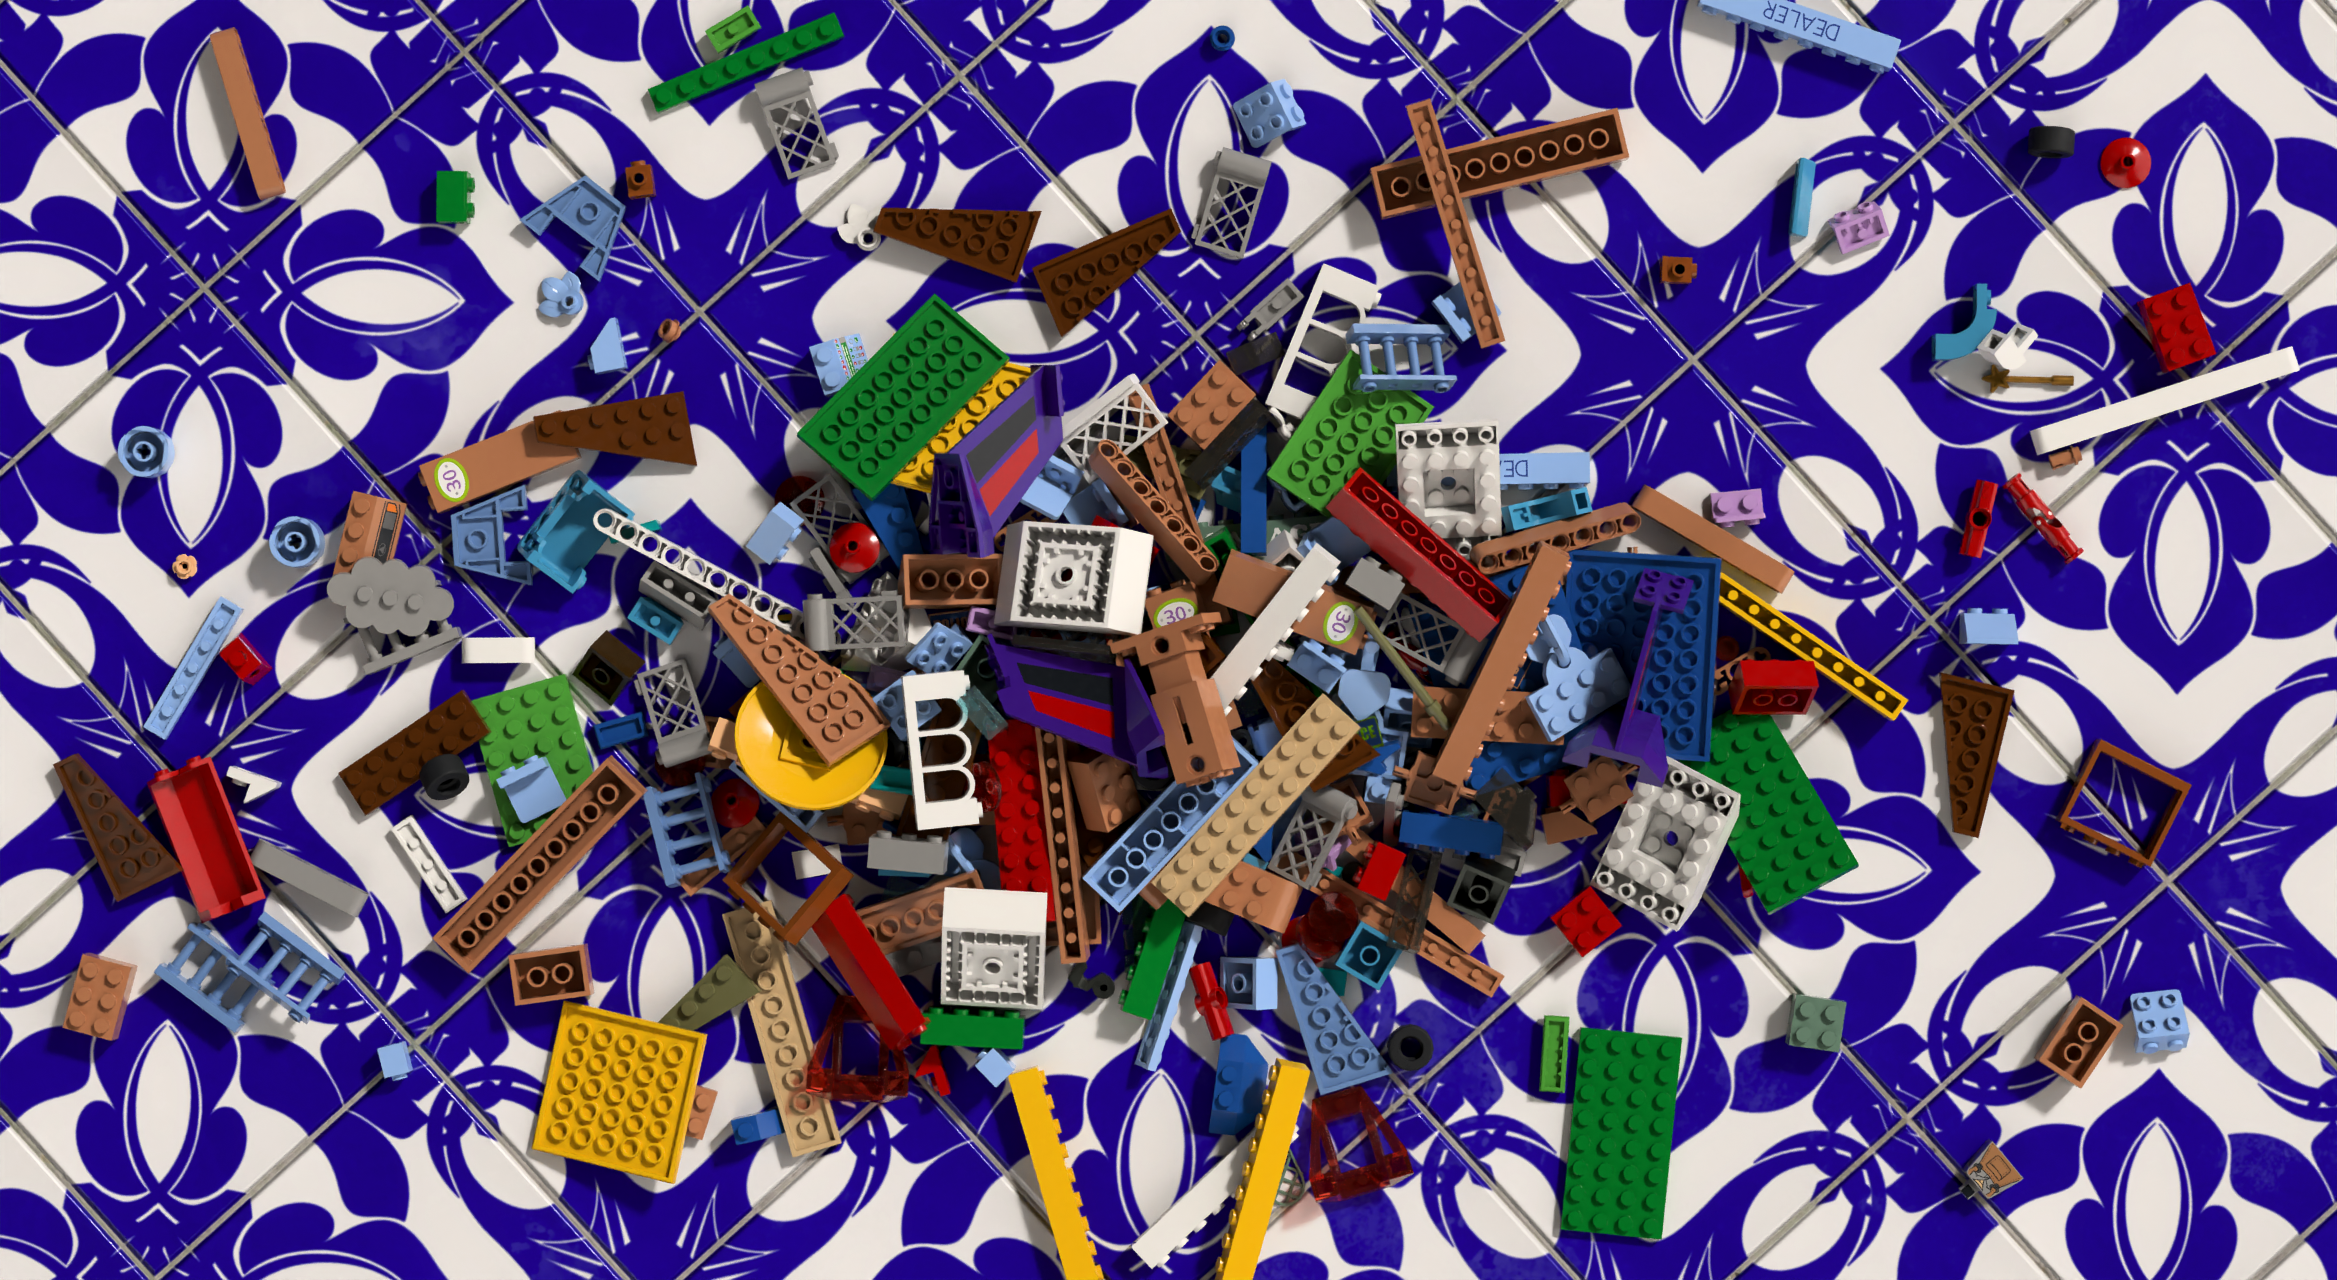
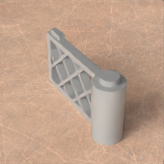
M801 67L754 84L788 180L836 163L835 158L839 157L835 143L829 144L809 87L814 85L809 70L804 72ZM808 98L811 106L807 117L793 111L797 101ZM793 103L791 109L784 107L785 105ZM782 108L789 112L783 126L773 121L770 113L771 110ZM812 112H813V115H814V118H815L816 122L813 121V120H811V119H809L810 116H811V114H812ZM791 114L805 119L799 133L786 128ZM808 121L818 126L819 134L815 141L802 135ZM775 125L781 128L779 134L777 133ZM784 130L797 135L792 149L783 146L780 142V137ZM800 137L813 143L808 157L794 151ZM820 137H822L824 145L818 143ZM816 145L826 149L829 160L818 163L810 159ZM784 150L790 152L787 158L785 156ZM792 154H795L806 161L802 170L791 173L788 162ZM808 162L816 164L806 168Z
M1223 147L1222 152L1217 150L1213 165L1217 166L1205 211L1201 224L1195 223L1191 237L1196 239L1195 245L1243 259L1272 161ZM1219 178L1229 180L1235 190L1221 197L1217 189ZM1234 182L1243 184V186L1237 189ZM1248 186L1258 189L1256 199L1245 204L1239 191ZM1216 192L1219 199L1213 202L1214 195ZM1237 193L1243 206L1230 213L1223 200ZM1221 201L1228 215L1214 222L1210 209L1211 206ZM1254 204L1252 212L1250 213L1248 206ZM1245 209L1250 217L1247 225L1238 228L1232 215ZM1209 217L1212 223L1206 226ZM1229 217L1236 231L1223 237L1216 224ZM1214 226L1220 239L1212 244L1201 241L1204 230ZM1247 228L1243 238L1240 231ZM1238 233L1242 240L1240 252L1230 250L1225 239ZM1222 241L1225 248L1217 246L1216 244Z
M831 473L789 503L792 506L791 510L804 519V524L830 558L829 547L833 536L834 521L855 522L869 526ZM828 481L835 488L834 499L819 497L821 486ZM817 490L816 497L809 496L811 493ZM838 493L844 501L837 500ZM805 498L815 499L814 514L803 513L797 504ZM819 500L834 502L831 517L817 515ZM836 503L849 506L851 509L849 520L834 518ZM853 513L859 521L852 520ZM807 517H813L812 524L807 519ZM816 518L831 520L829 535L820 534L816 531ZM822 537L828 538V544L825 543ZM880 539L879 556L869 569L859 573H849L836 565L838 569L834 572L842 583L847 581L849 584H852L890 555ZM854 543L849 549L851 551L856 550L857 543Z
M897 590L881 591V596L830 599L823 598L822 594H808L807 599L802 600L805 646L812 651L906 646L903 595H897ZM887 601H896L897 612L892 618L881 610ZM862 602H867L875 609L867 619L856 611ZM842 603L850 610L842 621L834 614V604ZM849 603H856V604H855L854 607H852ZM877 612L888 621L880 631L869 623ZM852 614L863 622L855 633L844 624ZM890 624L898 630L899 641H889L882 635ZM865 626L876 634L872 641L865 643L857 636ZM840 627L851 635L845 644H836L835 633ZM880 638L884 642H876V640ZM855 639V640H857L859 643H851V642Z
M1401 592L1379 628L1384 633L1387 625L1398 622L1401 637L1394 639L1386 637L1390 644L1446 675L1444 680L1457 687L1459 683L1465 685L1488 642L1487 638L1478 642L1475 638L1469 636L1465 629L1457 622ZM1401 599L1411 603L1414 614L1399 617L1397 607ZM1415 606L1424 611L1417 613ZM1394 612H1395L1396 619H1395V620H1391V618H1392V616H1393V614H1394ZM1426 613L1433 615L1436 626L1422 630L1418 616ZM1415 617L1419 631L1405 635L1401 621ZM1437 618H1439L1440 620H1442V621H1444V622H1446V623L1439 625V622H1438V619H1437ZM1452 625L1459 629L1453 640L1444 642L1440 628ZM1437 629L1441 643L1427 647L1423 633ZM1420 634L1424 648L1416 651L1410 650L1406 638ZM1403 639L1404 646L1396 641ZM1451 644L1449 650L1447 651L1445 645ZM1442 646L1445 657L1441 664L1438 665L1431 661L1428 650ZM1425 651L1427 658L1421 656L1418 653Z
M684 658L637 674L638 680H635L634 683L638 695L644 696L658 742L659 750H656L655 754L659 765L664 764L666 768L712 753L708 751L711 737L686 659ZM682 667L684 676L680 683L668 678L673 669ZM656 676L662 680L657 690L653 691L647 688L645 679ZM666 681L677 686L671 699L660 694ZM681 689L691 694V699L687 706L676 702ZM658 697L669 702L663 715L653 709V705ZM693 704H694V707H695V710H696V711H694V710L691 709V707H692ZM673 705L684 709L678 722L667 717ZM690 712L698 717L700 725L689 728L683 725V722ZM665 720L676 725L672 734L662 737L660 728Z
M1309 785L1302 793V801L1267 867L1308 890L1312 886L1316 888L1322 876L1319 872L1344 823L1353 819L1358 811L1357 801L1354 798L1329 785L1316 793L1312 791ZM1306 809H1309L1313 813L1314 821L1304 825L1302 817ZM1327 821L1334 822L1335 825L1331 833L1323 835L1321 824ZM1316 826L1318 838L1308 841L1305 830ZM1300 832L1303 844L1292 847L1290 840L1293 834ZM1320 843L1321 852L1319 856L1312 858L1309 846ZM1304 849L1307 860L1296 864L1294 852ZM1288 855L1291 866L1285 869L1278 868L1277 865L1281 857ZM1308 865L1310 873L1304 882L1300 880L1297 869Z

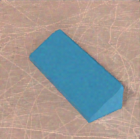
M1799 158L1796 161L1788 229L1790 236L1807 237L1816 164L1814 161L1806 158Z

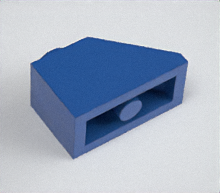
M778 1108L735 1117L731 1120L736 1145L785 1133Z

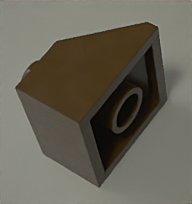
M606 630L590 646L572 675L612 706L637 676L645 661Z

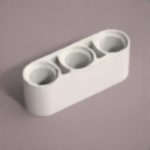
M535 637L462 638V663H535Z

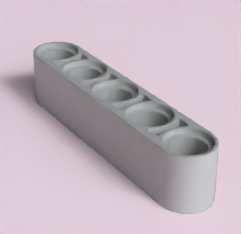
M259 838L250 856L252 864L259 869L354 917L359 916L369 896L364 890L266 840Z

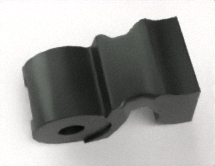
M1086 962L1075 964L1068 975V979L1075 988L1085 991L1092 988L1094 994L1101 999L1111 997L1114 993L1115 985L1109 975L1100 972L1091 978L1084 977V972L1087 969Z

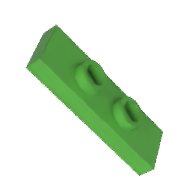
M1544 1015L1539 1091L1565 1093L1569 1016Z

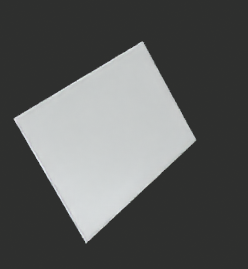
M839 844L824 846L842 863ZM809 850L792 852L797 880L825 875L831 872Z

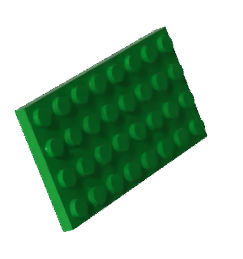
M934 294L798 431L797 437L873 502L1009 362L1010 357Z
M1732 709L1712 719L1710 761L1679 760L1685 766L1741 794L1739 816L1727 840V844L1768 915L1859 867L1856 858L1770 714H1733Z
M1580 1027L1560 1229L1662 1240L1682 1037Z

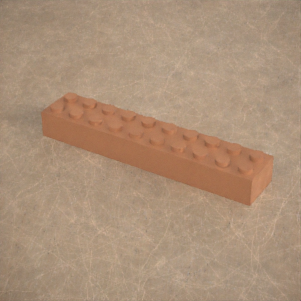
M1618 108L1446 149L1462 200L1626 161L1629 158ZM1421 156L1370 168V176L1381 220L1436 207Z
M612 755L608 757L432 939L469 974L648 790Z

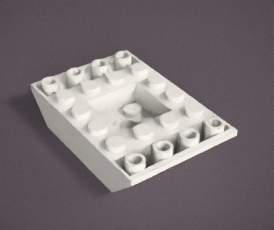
M1498 419L1395 424L1398 501L1466 560H1470V551L1475 545L1502 537ZM1445 477L1455 479V482L1450 486L1441 483Z
M1021 521L1007 525L994 624L1133 636L1141 634L1154 536L1119 527ZM1066 569H1072V578L1066 582L1062 581V572Z
M1666 756L1668 772L1662 788L1636 781L1632 790L1634 796L1629 798L1590 885L1677 932L1695 910L1739 816L1741 794ZM1670 831L1675 832L1678 836V842L1675 845H1671L1667 840V835Z
M945 887L942 921V1006L1043 1012L1048 893ZM988 963H996V964H998L999 966H998V967H989L987 964H988Z

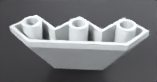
M887 571L881 578H877L873 582L868 597L881 596V591L897 590L898 595V580L892 573ZM887 601L881 608L890 618L897 612L896 601ZM865 602L860 614L867 619L875 609ZM903 609L906 646L842 649L840 653L842 657L841 668L850 671L891 674L914 668L915 666L908 663L905 657L932 628L925 609ZM878 612L869 621L878 631L888 622ZM858 617L852 628L854 633L863 624ZM890 624L882 635L889 641H899L898 630ZM865 626L857 636L865 643L872 641L876 634ZM880 638L876 640V642H884ZM854 639L851 643H859V642Z

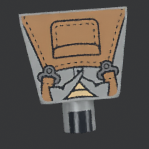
M1988 1139L1963 1167L1962 1171L1969 1180L1958 1189L1967 1200L1978 1191L1985 1198L1990 1199L2024 1178L1995 1143Z

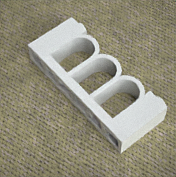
M1323 263L1266 400V406L1275 407L1280 412L1303 420L1318 397L1285 385L1295 358L1324 369L1331 377L1342 362L1341 360L1338 363L1329 364L1298 352L1309 325L1340 338L1345 344L1346 354L1350 349L1352 350L1351 344L1346 342L1345 334L1347 331L1335 329L1312 319L1322 293L1353 305L1359 312V324H1364L1365 310L1369 312L1371 306L1376 308L1382 295L1378 293L1380 286Z
M964 670L901 676L916 829L925 830L979 824V818L983 817L982 803L977 802L976 797H971L975 790V780L971 772L963 767L971 756L972 747L969 738L959 731L966 723L968 717L967 706L961 699V696H966V690H970L969 675H964ZM950 698L958 703L961 714L955 725L948 728L918 731L915 701ZM956 734L962 739L964 753L958 761L950 764L922 766L919 737ZM960 770L967 777L968 787L961 797L949 800L925 801L923 773Z

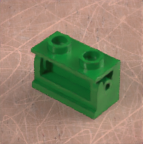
M437 171L436 222L440 224H464V222L470 224L471 218H474L475 205L471 203V193L475 192V179L471 178V174L468 171Z

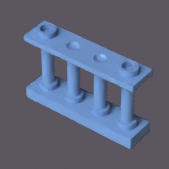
M1353 323L1345 334L1347 344H1356L1359 347L1362 374L1358 376L1352 385L1353 390H1362L1363 392H1373L1375 390H1434L1436 393H1444L1449 391L1457 381L1456 375H1445L1441 345L1450 335L1449 325ZM1368 344H1380L1383 346L1386 375H1373ZM1393 344H1404V346H1407L1410 375H1397ZM1417 344H1428L1431 347L1434 375H1421Z
M700 772L694 773L697 783L663 793L649 786L646 787L648 791L643 795L665 884L670 888L681 886L680 879L683 878V875L717 865L719 871L723 873L729 872L728 865L731 864V859L728 851L723 849L709 792H712V785L709 777L705 778V775ZM700 793L703 807L667 817V815L663 816L661 806L665 802ZM706 817L709 828L708 832L677 841L669 839L667 830H670V827ZM712 841L715 856L684 865L675 863L674 854L677 853L676 851Z
M264 911L258 918L257 923L260 927V932L237 960L230 954L227 956V970L236 977L241 975L288 1010V1015L298 1023L303 1021L307 1024L310 1021L311 1015L306 1010L328 983L334 982L339 985L345 977V971ZM273 936L280 942V947L260 972L255 974L245 965L265 940ZM293 951L300 957V963L277 990L265 980L287 953ZM314 967L321 972L319 974L321 977L297 1005L287 998L286 995L308 968Z
M190 923L187 928L194 932L193 936L172 963L169 962L168 965L166 963L159 964L154 973L234 1033L239 1032L245 1025V1022L241 1020V1014L259 989L251 983L233 1009L229 1008V1010L221 1005V998L237 978L232 973L228 972L213 993L207 995L200 989L202 987L201 983L222 955L227 957L230 954L237 960L240 955L210 934L212 930L204 923ZM203 939L214 947V950L193 978L187 980L180 974L182 972L181 967ZM249 962L245 965L255 974H258L262 969L260 967L258 970ZM270 974L265 981L274 986L276 982L271 979L272 975Z

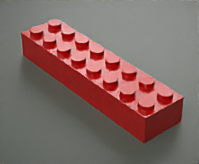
M1361 467L1325 507L1334 518L1344 523L1355 536L1360 537L1368 544L1373 552L1378 553L1394 570L1400 572L1412 586L1417 587L1427 596L1430 602L1440 607L1451 620L1456 621L1465 629L1469 636L1475 638L1478 642H1481L1505 615L1512 599Z
M1017 719L987 721L1001 890L1048 893L1046 922L1056 921L1035 726Z

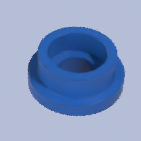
M1218 26L1210 34V43L1218 51L1229 50L1235 42L1234 32L1227 26ZM1219 35H1226L1227 41L1220 43L1217 39Z

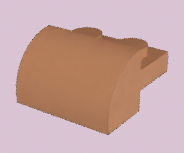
M699 1085L696 1086L686 1136L703 1140L718 1093L716 1090Z

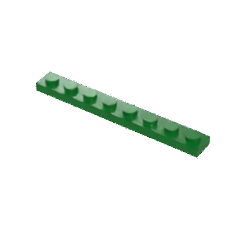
M831 13L649 88L648 91L659 114L845 36L835 13Z

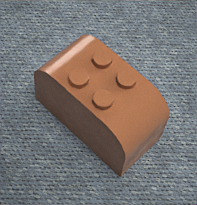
M1241 860L1205 901L1284 934L1304 887L1285 877Z

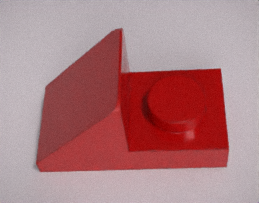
M931 1045L914 1078L933 1072L934 1077H931L933 1089L935 1092L939 1091L940 1096H944L952 1091L938 1045Z

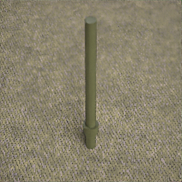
M1361 605L1353 611L1425 705L1424 709L1430 717L1433 716L1444 731L1448 730L1452 724L1441 711L1442 706L1436 699L1433 700L1364 608Z

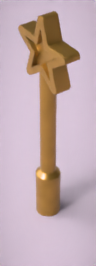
M1994 364L1991 365V375L1981 378L1983 381L1990 383L1991 393H1994L1998 386L2006 389L2009 388L2007 382L2051 383L2052 385L2060 386L2074 385V376H2007L2010 370L1999 372Z

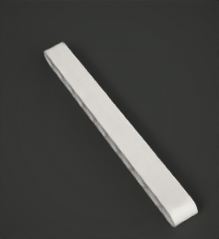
M2291 346L2029 432L2036 453L2040 455L2299 371L2300 368Z
M601 509L594 515L593 522L599 531L723 597L727 594L734 596L733 589L735 586H745L748 594L745 598L738 599L739 601L754 610L755 614L805 640V634L800 630V625L804 622L803 612L611 509ZM608 513L611 515L612 524L609 527H602L599 524L598 517L600 514ZM624 525H630L634 528L635 535L633 538L625 539L622 537L621 528ZM653 537L656 539L658 545L654 551H647L644 548L643 541L645 538ZM670 549L677 550L680 554L679 561L676 563L668 562L666 552ZM690 562H700L703 568L702 572L698 575L691 574L688 570ZM715 573L722 574L725 578L724 585L721 587L713 586L710 580L711 576ZM760 597H765L770 602V607L765 611H760L755 606L756 600ZM780 610H790L792 613L791 621L788 623L781 622L778 619ZM837 631L835 633L837 637L836 644H841V636Z

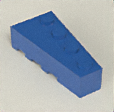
M890 483L873 502L857 488L852 489L899 571L902 555L925 554L906 487Z
M1405 808L1402 812L1399 842H1404V847L1419 849V845H1427L1431 851L1444 852L1445 848L1455 849L1454 854L1469 856L1470 852L1480 853L1481 858L1495 859V855H1501L1505 823L1475 818L1465 820L1464 817L1456 815H1444L1443 817L1439 816L1436 812L1430 811L1414 813V809Z

